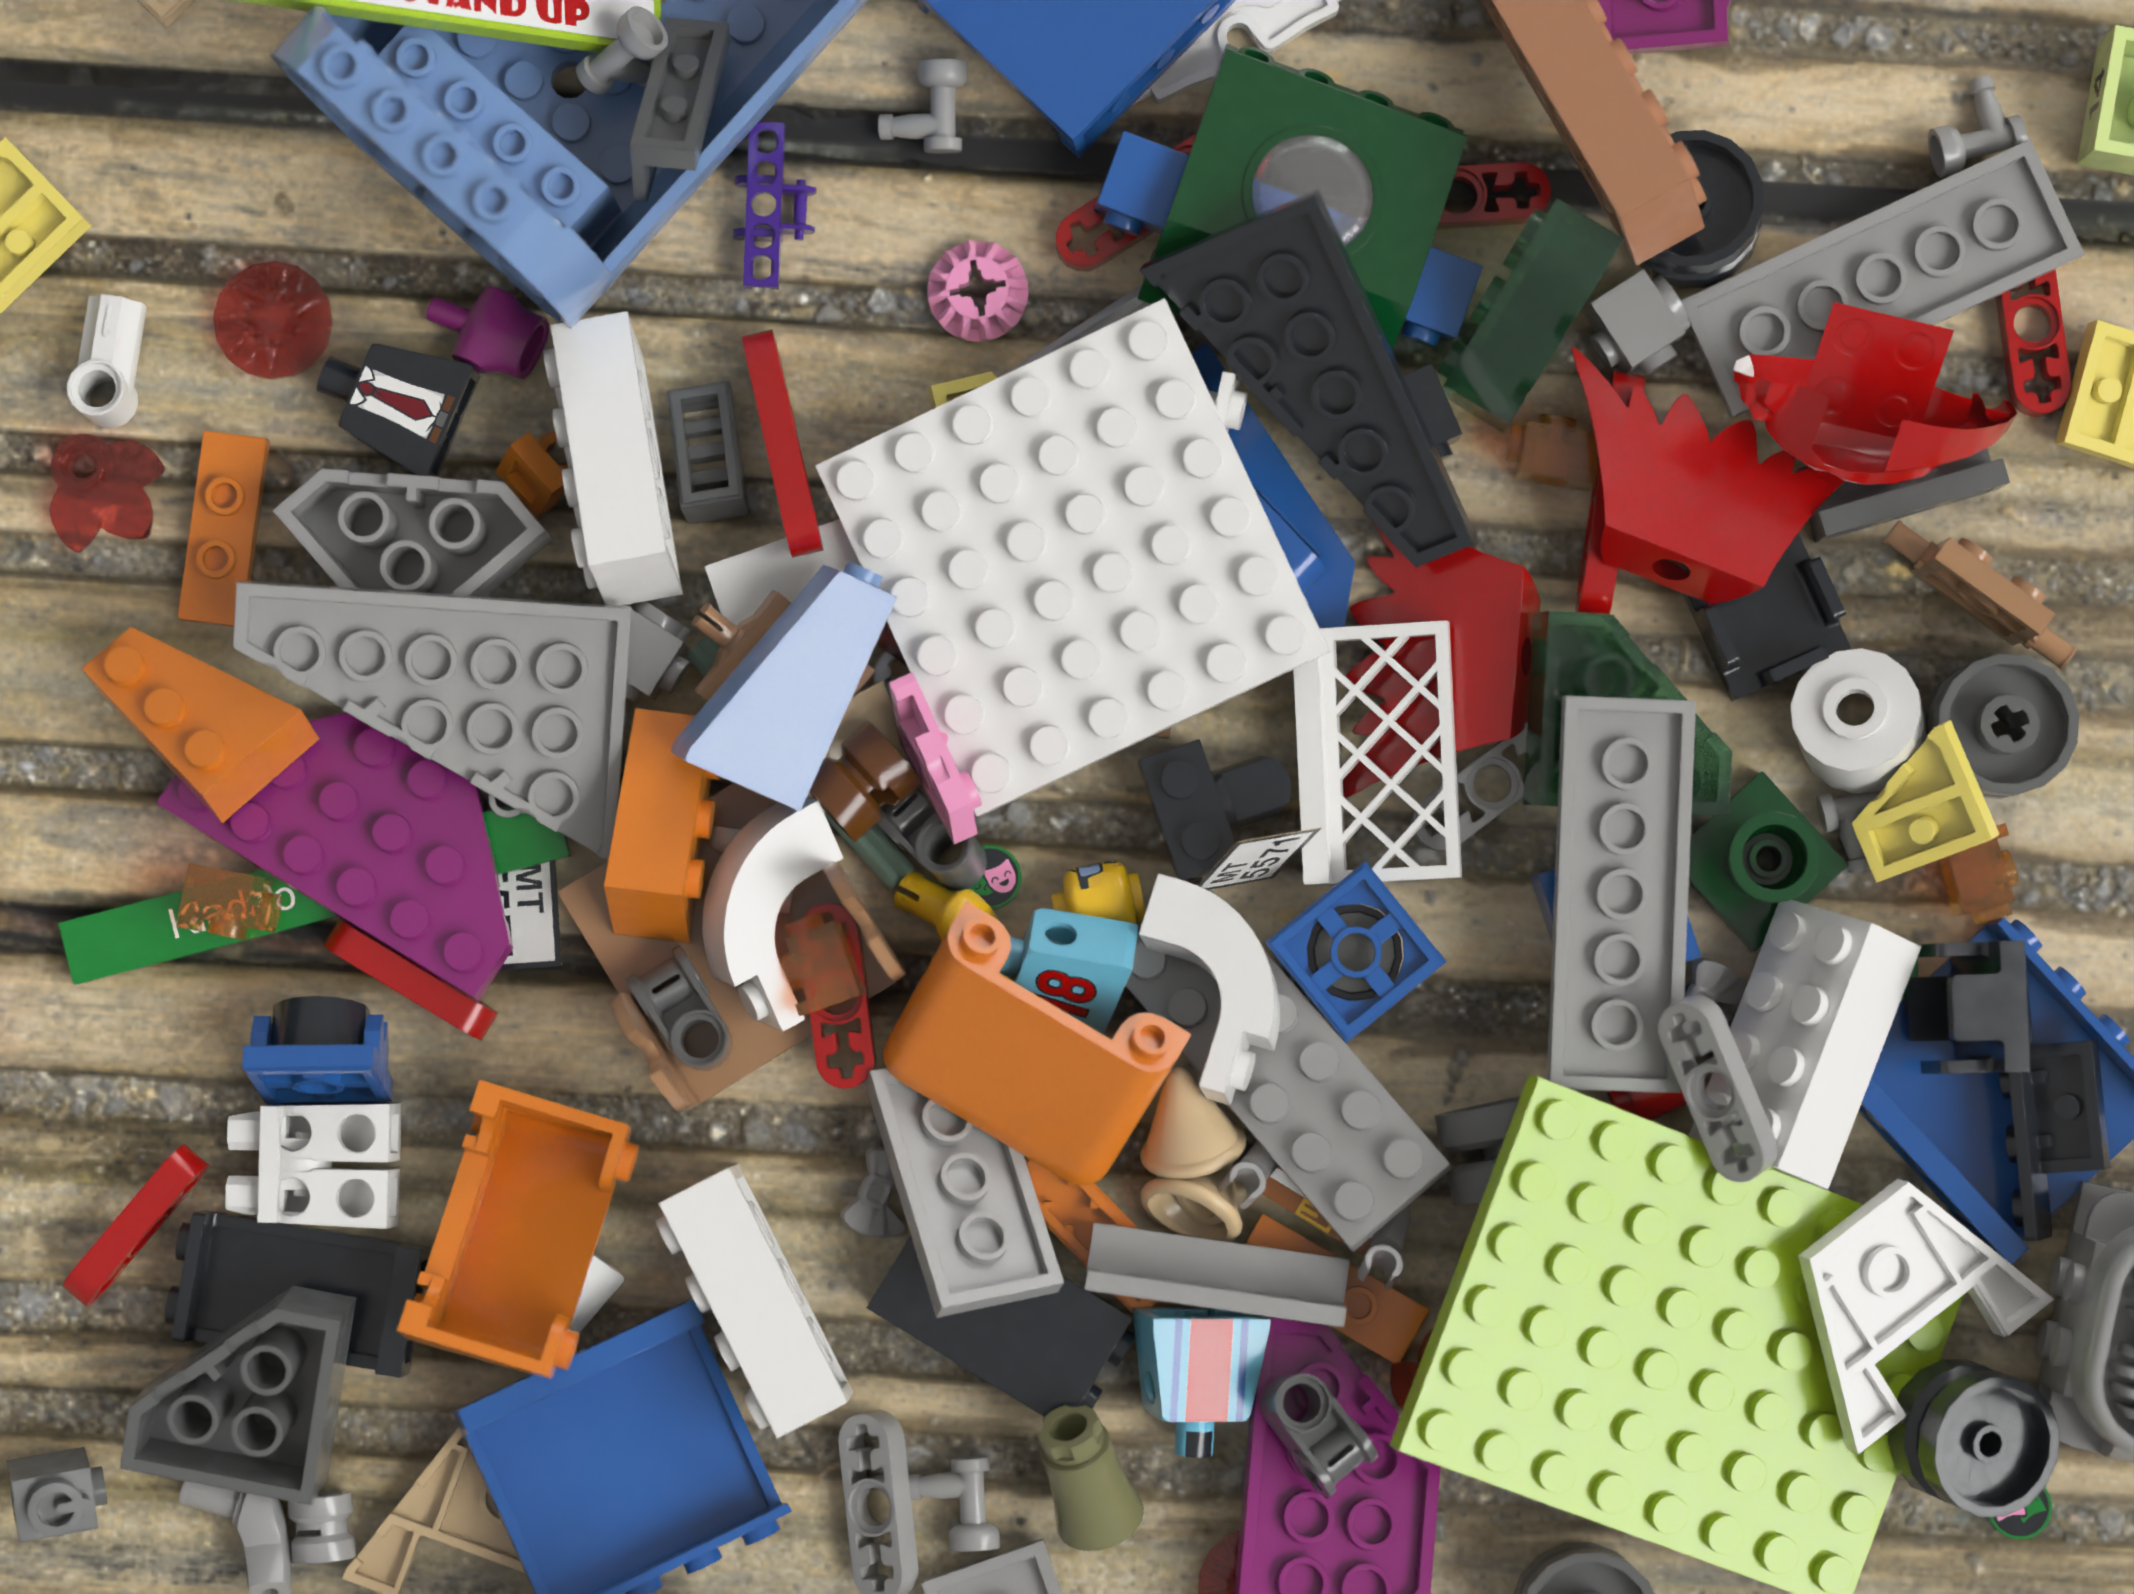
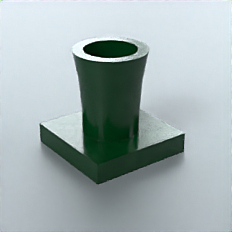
M1763 771L1756 774L1691 834L1689 884L1751 952L1756 951L1762 946L1778 903L1794 900L1808 904L1849 866ZM1762 847H1767L1774 858L1773 870L1770 872L1762 870L1756 862V855Z

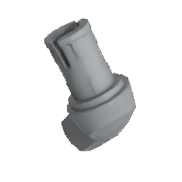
M184 1481L179 1496V1504L205 1510L232 1520V1526L236 1527V1532L243 1548L248 1593L291 1594L290 1538L280 1499Z

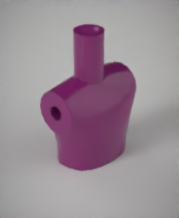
M486 286L471 310L439 297H434L426 311V319L459 333L451 357L455 361L473 366L478 373L482 374L500 373L522 380L526 379L533 371L543 352L550 330L546 317L531 312L522 306L514 296L493 286Z

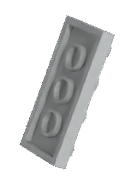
M887 1068L869 1071L868 1078L864 1083L936 1318L1058 1293L1064 1284V1280L1024 1155L901 1083L890 1074Z

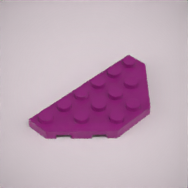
M347 712L309 721L319 740L224 823H221L176 775L173 776L156 802L161 809L475 1001H480L513 950L510 929L505 918L499 890L500 882L493 849L482 810L480 788L471 784L466 778L432 759H427L413 751L410 746L392 736L389 737Z
M1267 1317L1270 1319V1331L1249 1417L1234 1594H1431L1441 1466L1400 1452L1389 1446L1399 1421V1413L1370 1377L1361 1372L1341 1347V1341L1328 1325ZM1309 1374L1318 1377L1326 1384L1347 1415L1362 1428L1378 1452L1379 1457L1373 1463L1367 1464L1362 1462L1336 1483V1492L1328 1499L1318 1493L1303 1476L1295 1464L1291 1453L1266 1422L1261 1412L1260 1399L1263 1389L1272 1379L1280 1375ZM1296 1385L1290 1387L1283 1399L1284 1410L1293 1421L1297 1422L1302 1419L1307 1413L1309 1406L1305 1391Z

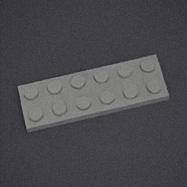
M2030 139L1681 300L1691 324V333L1731 418H1734L1749 411V407L1741 400L1737 383L1734 382L1736 360L1749 354L1815 360L1834 302L1936 325L2069 264L2085 254Z
M1562 696L1547 1080L1568 1089L1680 1093V1085L1659 1037L1658 1024L1662 1013L1669 1006L1684 998L1696 701Z
M1200 877L1193 884L1197 885L1202 878ZM1140 927L1137 934L1133 969L1125 987L1147 1013L1161 1016L1191 1034L1182 1050V1054L1202 1076L1221 1014V995L1218 984L1204 969L1190 961L1146 949L1139 936ZM1264 950L1273 971L1280 1001L1278 1039L1275 1051L1249 1045L1248 1051L1255 1053V1063L1249 1084L1245 1091L1236 1089L1231 1105L1227 1106L1346 1246L1354 1252L1451 1170V1164Z

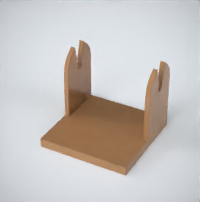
M736 783L729 785L708 798V800L715 801L713 826L742 829L757 815L779 803ZM703 838L701 860H705L704 883L700 899H695L690 943L614 934L604 890L608 861L557 891L560 899L619 993L609 1000V1004L624 1035L635 1046L640 1047L649 1062L648 1068L651 1079L676 1111L681 1112L694 1109L812 1036L800 941V925L805 914L814 906L822 903L842 904L858 923L861 930L869 1000L909 975L839 861H833L822 870L800 882L793 889L790 913H778L774 935L776 953L805 1019L783 1032L760 1022V1020L756 1022L749 1016L738 994V987L744 985L743 983L732 986L714 978L711 973L703 941V908L709 881L719 861L720 853L712 850L708 839ZM833 913L823 914V925L813 927V936L815 940H825L829 960L815 959L817 973L835 966L853 969L852 955L849 954L846 957L838 958L837 939L847 936L848 929L846 923H835ZM678 945H681L710 992L709 997L727 1024L732 1036V1050L727 1060L718 1068L710 1071L694 1070L683 1064L676 1057L658 1027L655 1028L625 980V978L632 974L640 977L672 957V949ZM834 976L823 984L820 991V999L823 1006L829 1012L844 1014L854 1006L856 990L848 979ZM680 978L676 979L672 983L656 992V994L664 990L665 988L669 987L673 983L677 982ZM823 1022V1027L829 1025L828 1023ZM708 1023L694 1025L687 1031L685 1036V1049L694 1058L707 1057L716 1050L719 1043V1035L716 1028Z

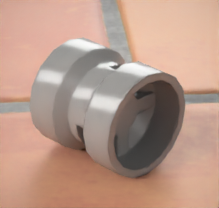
M352 1491L319 1492L312 1505L287 1501L288 1517L295 1522L296 1537L290 1542L291 1563H326L356 1557L355 1536L348 1531L347 1518L353 1512Z

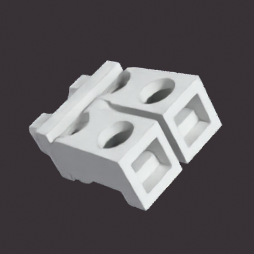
M402 1103L260 1106V1111L229 1116L227 1126L229 1150L259 1151V1175L228 1176L225 1199L226 1210L247 1215H257V1223L378 1229L399 1226L400 1169L332 1168V1161H400Z

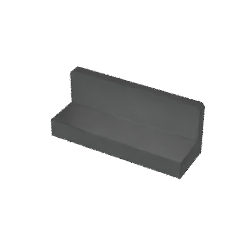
M665 17L663 26L667 32L668 45L654 57L630 141L634 201L648 202L657 167L696 171L730 45L729 23Z
M1986 448L1970 457L1941 464L1925 476L1894 484L1871 485L1845 481L1820 505L1808 520L1815 543L1997 491L2009 484L2010 480L2003 458L1991 461L1988 449ZM1809 466L1801 467V468H1799V469L1796 471V473L1799 472V471H1802V470L1811 468V467H1809Z

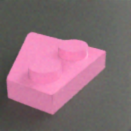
M913 672L889 682L900 746L913 770L921 779L922 786L955 845L977 835L974 809L981 806L980 796L969 773L966 770L958 772L946 745L948 735L940 732Z

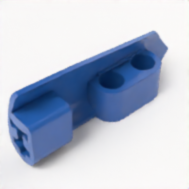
M1206 343L1201 344L1192 356L1208 390L1218 393L1222 373L1227 371L1211 347ZM1247 402L1240 430L1229 428L1230 438L1319 628L1345 627L1356 562Z

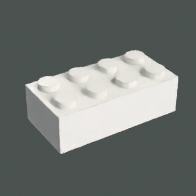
M628 312L581 319L572 328H569L565 323L551 325L554 348L543 350L544 363L550 388H555L559 406L558 409H553V420L559 447H564L569 467L562 469L563 484L569 508H574L578 528L571 530L577 565L579 568L583 567L588 589L598 588L605 605L615 606L682 595L645 360Z
M1794 900L1778 903L1730 1031L1777 1141V1157L1770 1168L1828 1189L1921 946L1871 922ZM1713 1072L1706 1093L1714 1102L1728 1105L1732 1096L1730 1085L1723 1076ZM1737 1111L1730 1117L1722 1120L1721 1123L1725 1127L1732 1121L1738 1122L1741 1120V1117ZM1694 1121L1689 1136L1703 1141ZM1737 1142L1733 1145L1737 1155L1743 1154L1750 1157L1754 1154L1753 1148L1749 1143L1739 1144Z
M739 1164L731 1166L660 1202L659 1205L664 1216L656 1219L658 1229L673 1255L681 1250L683 1251L693 1271V1274L686 1277L685 1281L700 1311L704 1313L712 1308L722 1328V1331L719 1332L720 1334L714 1336L716 1344L731 1371L742 1368L751 1386V1389L748 1390L749 1392L744 1394V1398L758 1427L762 1430L771 1426L776 1438H779L846 1404L852 1396L853 1390Z

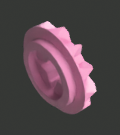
M967 240L950 250H945L934 268L930 271L927 290L928 302L937 322L953 336L972 342L989 341L1009 332L1021 319L1028 301V280L1017 257L996 242ZM974 265L977 266L978 273H981L984 283L1005 284L1004 287H998L996 291L987 294L984 316H979L978 307L974 306V301L971 297H961L960 294L950 296V293L959 292L960 288L969 286V275L972 274L970 266Z

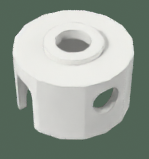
M1863 648L1837 651L1829 655V658L1812 665L1797 684L1791 702L1792 726L1796 740L1812 773L1832 788L1854 794L1882 791L1889 779L1912 757L1927 739L1925 715L1919 691L1908 671L1887 654ZM1849 694H1864L1874 703V711L1870 719L1856 726L1845 724L1839 720L1837 716L1839 702Z

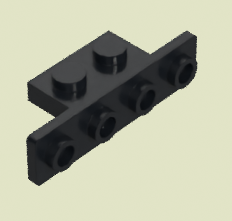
M2026 981L2030 1072L1999 1073V1080L2003 1097L2011 1099L2013 1124L2008 1125L2006 1128V1150L2009 1161L2018 1164L2020 1189H2014L2012 1194L2013 1218L2017 1227H2024V1235L2027 1242L2040 1241L2052 1237L2047 1173L2105 1170L2110 1168L2098 1040L2034 1045L2029 990Z

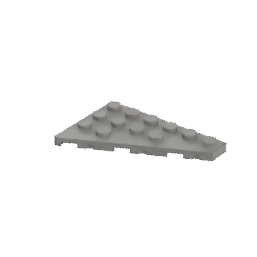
M238 580L236 585L234 649L259 663H264L282 673L283 677L297 685L310 689L343 708V711L383 734L396 738L410 746L413 751L429 760L432 759L504 803L524 811L555 832L559 831L596 852L597 856L609 858L619 803L631 607Z

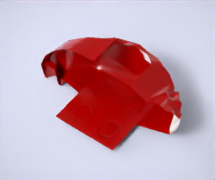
M1836 302L1833 303L1815 360L1749 354L1736 360L1734 367V382L1739 387L1741 400L1749 407L1754 420L1765 421L1766 430L1782 449L1816 471H1826L1846 482L1863 485L1894 484L1923 477L1941 464L1970 457L1994 445L2009 429L2018 413L2009 400L2003 399L2002 403L1995 408H1986L1978 393L1972 392L1971 399L1935 387L1954 330Z

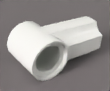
M106 294L89 296L78 365L70 374L67 382V395L72 405L93 424L105 429L117 428L126 424L134 416L138 406V393L134 384L147 307L142 302L133 301L121 296ZM106 381L115 382L116 392L113 399L102 407H91L90 396L93 389L98 384Z

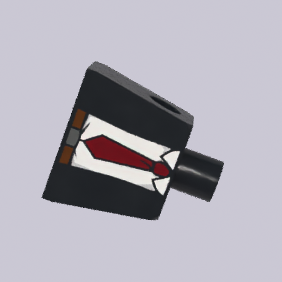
M373 343L361 368L330 356L320 373L317 382V392L346 403L338 425L346 433L413 475L439 477L481 375L473 366L463 362Z

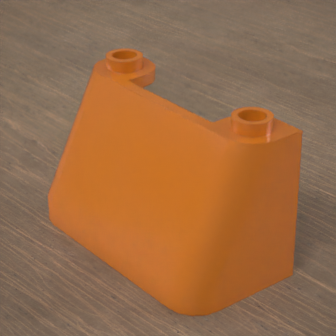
M966 901L948 929L894 1025L883 1049L884 1063L889 1073L901 1083L1066 1181L1077 1185H1090L1100 1181L1117 1159L1181 1054L1191 1034L1169 1020L1153 1013H1138L1128 1017L1119 1027L1112 1040L999 973L1011 950L1010 935L1005 926L995 917Z
M479 1080L469 1109L471 1113L475 1114L470 1131L476 1133V1136L465 1134L462 1143L464 1153L425 1272L420 1271L417 1284L425 1292L424 1294L417 1293L414 1301L407 1299L397 1332L406 1339L552 1379L557 1368L568 1371L572 1363L580 1333L570 1330L617 1180L629 1182L640 1146L629 1142L631 1128L628 1124Z

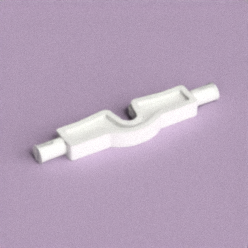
M1236 0L1135 103L1152 95L1154 101L1157 104H1161L1189 89L1214 81L1225 46L1229 44L1227 34L1232 29L1241 28L1247 31L1258 49L1272 54L1305 31L1335 17L1339 10L1337 2L1341 0Z

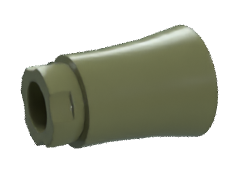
M1064 1405L1052 1410L1043 1418V1427L1037 1436L1041 1445V1460L1048 1476L1054 1501L1057 1533L1065 1544L1078 1550L1097 1551L1115 1546L1132 1535L1140 1525L1144 1514L1143 1502L1128 1480L1114 1451L1109 1433L1101 1424L1095 1410L1087 1405L1081 1407Z

